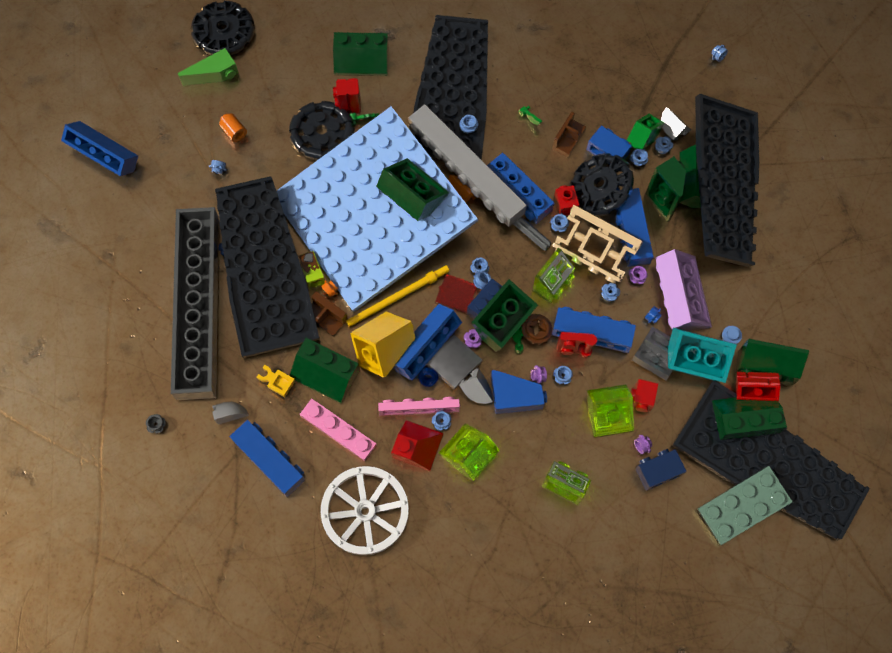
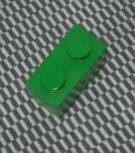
M649 113L635 122L627 141L634 148L643 150L655 142L665 122Z

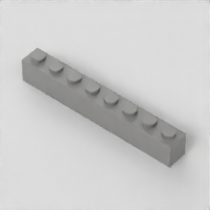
M423 105L408 117V128L411 133L417 135L425 147H429L435 157L439 160L441 159L450 172H454L458 176L459 181L463 185H467L472 194L477 198L479 197L485 207L496 214L497 219L501 223H505L509 227L525 214L527 205L426 105Z

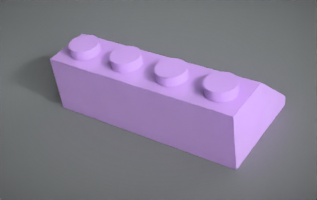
M673 249L656 257V270L659 273L660 287L664 294V305L668 312V323L673 330L674 327L686 331L711 328V320L695 256Z

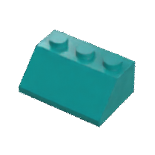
M673 327L668 344V368L726 383L737 345Z

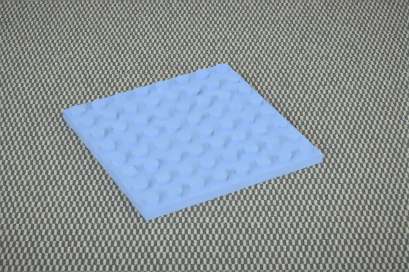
M392 106L277 190L285 216L308 249L314 251L318 263L330 280L339 288V293L353 312L478 222L477 217ZM408 158L446 189L449 194L430 216L417 221L376 187L383 168Z

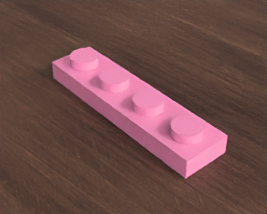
M445 397L443 400L424 398L423 401L404 399L403 402L384 400L383 403H378L380 416L431 414L440 411L452 413L459 412L460 409L459 399L454 397Z
M313 399L309 401L300 413L302 418L363 461H366L377 446L374 441Z

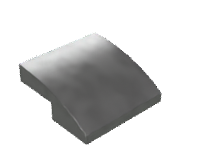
M652 327L632 361L667 380L672 372V369L668 368L670 336Z
M453 335L426 365L454 390L463 379H467L470 372L475 370L483 360L459 338Z

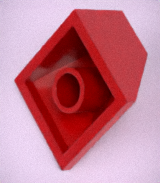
M406 420L398 433L391 451L392 458L430 471L444 433Z

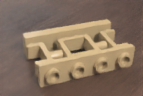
M573 205L567 219L574 222L575 225L567 239L557 236L555 243L552 245L556 248L555 252L559 254L562 251L564 255H570L573 257L571 261L582 265V263L588 265V270L597 275L599 272L605 274V279L614 284L616 281L622 282L626 272L618 268L627 251L636 255L643 241ZM576 216L598 226L599 229L596 230L590 227L586 235L578 231L582 222L575 219ZM593 233L609 241L600 258L584 250ZM611 233L634 246L631 249L624 245L621 253H618L611 249L615 240L609 237ZM573 238L581 241L582 244L578 251L584 254V256H579L561 246V244L564 243L569 246ZM607 256L613 258L616 262L612 270L618 272L617 276L594 264V262L597 261L603 264Z

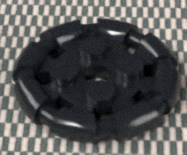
M225 0L220 3L215 1L201 8L202 11L196 13L191 23V30H193L191 36L194 43L199 49H204V52L209 55H213L224 48L230 55L240 52L244 49L246 43H250L255 30L253 26L254 20L250 12L236 2ZM220 25L227 26L225 29H218ZM221 44H227V47H221Z
M331 101L306 104L298 110L299 113L292 117L289 125L290 141L299 153L302 152L305 157L313 160H319L338 146V140L342 143L355 133L354 121L349 112L335 107V103ZM335 113L338 115L336 119L333 117ZM304 117L308 119L306 123L302 121ZM321 128L327 130L325 134L317 133V131ZM321 147H328V150L321 151Z
M610 153L592 156V159L588 161L585 160L575 170L574 178L570 181L569 185H574L580 205L579 208L596 217L608 215L614 209L618 210L629 198V191L633 189L634 175L633 171L629 169V163L618 155L611 156ZM604 180V184L597 188V183ZM611 199L612 202L606 205L605 201Z

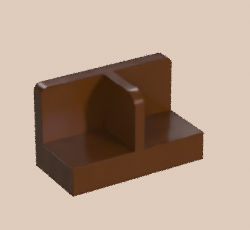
M574 112L570 113L554 138L552 150L567 158L586 130V126L574 120Z
M315 291L311 298L316 325L331 336H335L346 323V320H348L347 313Z

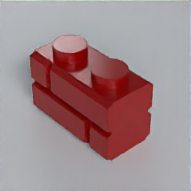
M337 79L336 87H333L335 107H339L340 110L345 109L349 114H360L361 97L358 79Z
M737 372V400L779 401V373Z

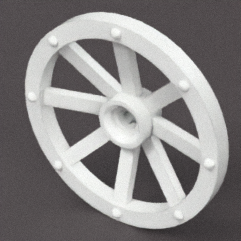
M356 467L341 473L330 483L321 503V520L327 535L338 547L353 554L371 555L389 548L401 536L408 521V500L403 487L390 473L376 467ZM363 475H372L383 479L369 501L366 498ZM357 476L360 495L359 502L339 488L342 483ZM389 483L397 492L400 501L374 506ZM336 493L353 506L355 510L329 513V505L333 494ZM368 508L369 513L363 515L361 510ZM401 508V516L396 528L375 515L379 512ZM357 517L341 538L334 532L330 520ZM371 520L392 533L387 539L376 545H373ZM361 522H364L366 547L355 546L346 542Z

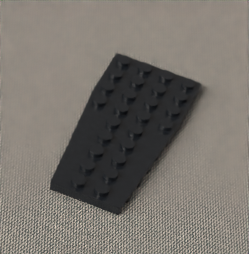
M436 15L413 113L423 105H426L482 160L487 115L488 20ZM465 115H473L478 121L477 130L472 133L462 131L460 120ZM414 135L432 160L442 161L435 157L429 147H425L417 135Z
M699 94L695 96L696 155L705 256L751 267L755 265V262L752 261V252L756 251V244H753V235L757 234V227L753 226L754 218L757 217L758 211L754 209V202L758 200V192L755 191V185L759 184L760 163L758 112Z
M269 176L216 188L215 193L217 196V209L225 257L224 263L227 273L229 301L242 358L300 345L304 342L305 338L312 341L320 340L308 286L272 177Z
M713 380L672 446L734 485L770 466L792 500V503L780 510L836 540H841L870 488L868 486L864 487L857 482L853 475L842 471L837 467L838 464L827 460L820 454V451L816 448L812 449L803 442L804 440L801 437L793 435L787 428L775 434L720 440L712 400L735 398L737 396L736 393Z

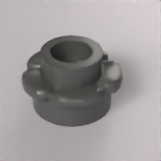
M159 414L151 415L146 420L147 430L150 433H160L166 425L165 419Z

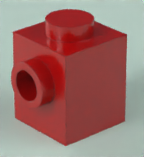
M564 185L555 189L554 200L558 214L568 216L573 205L580 206L574 185Z
M638 379L635 388H631L629 400H632L631 407L636 408L640 412L651 411L655 404L658 383Z

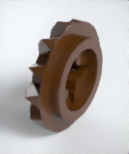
M531 314L522 324V333L525 336V340L531 341L532 344H542L548 341L552 335L551 322L541 314ZM537 323H539L538 326L539 330L541 331H539L538 334L535 335L534 329L532 328H534L537 325Z

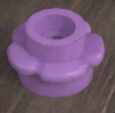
M642 266L632 268L629 271L630 281L634 284H643L648 277L646 269Z
M471 329L464 335L465 344L468 347L477 348L481 345L482 339L475 329Z
M534 366V369L531 370L532 381L538 384L546 382L547 371L544 366Z
M639 435L634 440L636 449L640 454L650 453L652 447L650 438Z

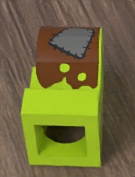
M314 251L298 255L309 290L322 286L325 283V279Z

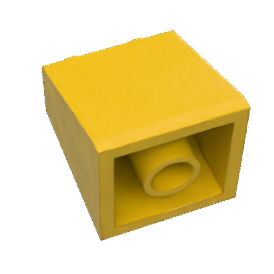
M387 311L350 333L359 366L383 378L389 374L415 340L412 321Z

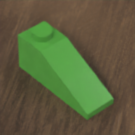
M224 48L177 74L182 85L186 86L224 82L232 79L239 72L236 63Z

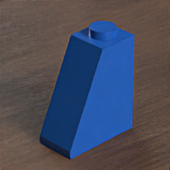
M497 370L491 371L495 414L541 410L544 404L547 403V393L543 391L541 384Z

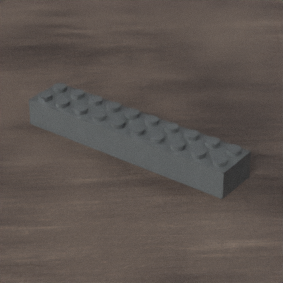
M214 207L176 209L171 395L176 400L216 398L219 216Z

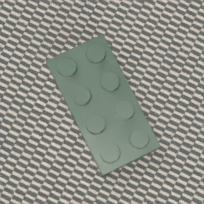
M767 466L700 506L697 510L719 545H722L792 503V500L770 466Z

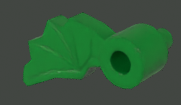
M523 106L518 110L522 117L526 115L533 124L538 126L542 123L541 119L528 111L531 109L530 106Z
M357 113L350 114L354 121L353 125H356V120L374 118L379 115V113L357 116Z
M522 325L512 336L513 341L516 343L515 351L518 354L524 351V346L521 342L523 338Z

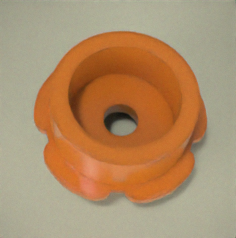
M325 280V283L321 286L322 289L331 298L335 294L338 295L336 291L339 288L336 287L332 280L329 282Z

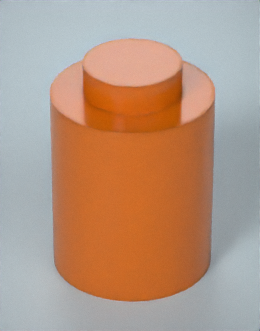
M224 114L221 117L219 125L233 142H238L246 136L247 129L234 114Z

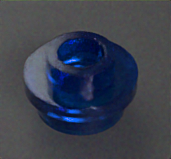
M426 367L419 372L418 379L423 386L431 387L438 381V373L433 368Z

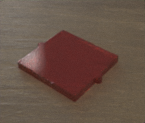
M446 274L442 285L439 286V293L435 303L467 314V306L473 301L477 287L474 283Z

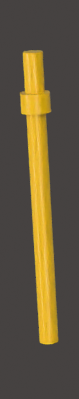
M445 265L434 272H428L422 279L346 320V323L351 327L428 283L432 284L438 281L437 278L450 272L448 266Z

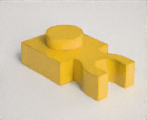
M264 365L263 370L268 372L265 377L258 374L257 379L261 382H269L267 385L269 389L286 397L295 383V379L280 370L273 373L268 366Z

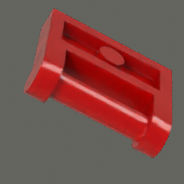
M561 332L557 343V352H561L563 355L579 353L581 356L588 358L592 354V347L597 343V337L594 334Z

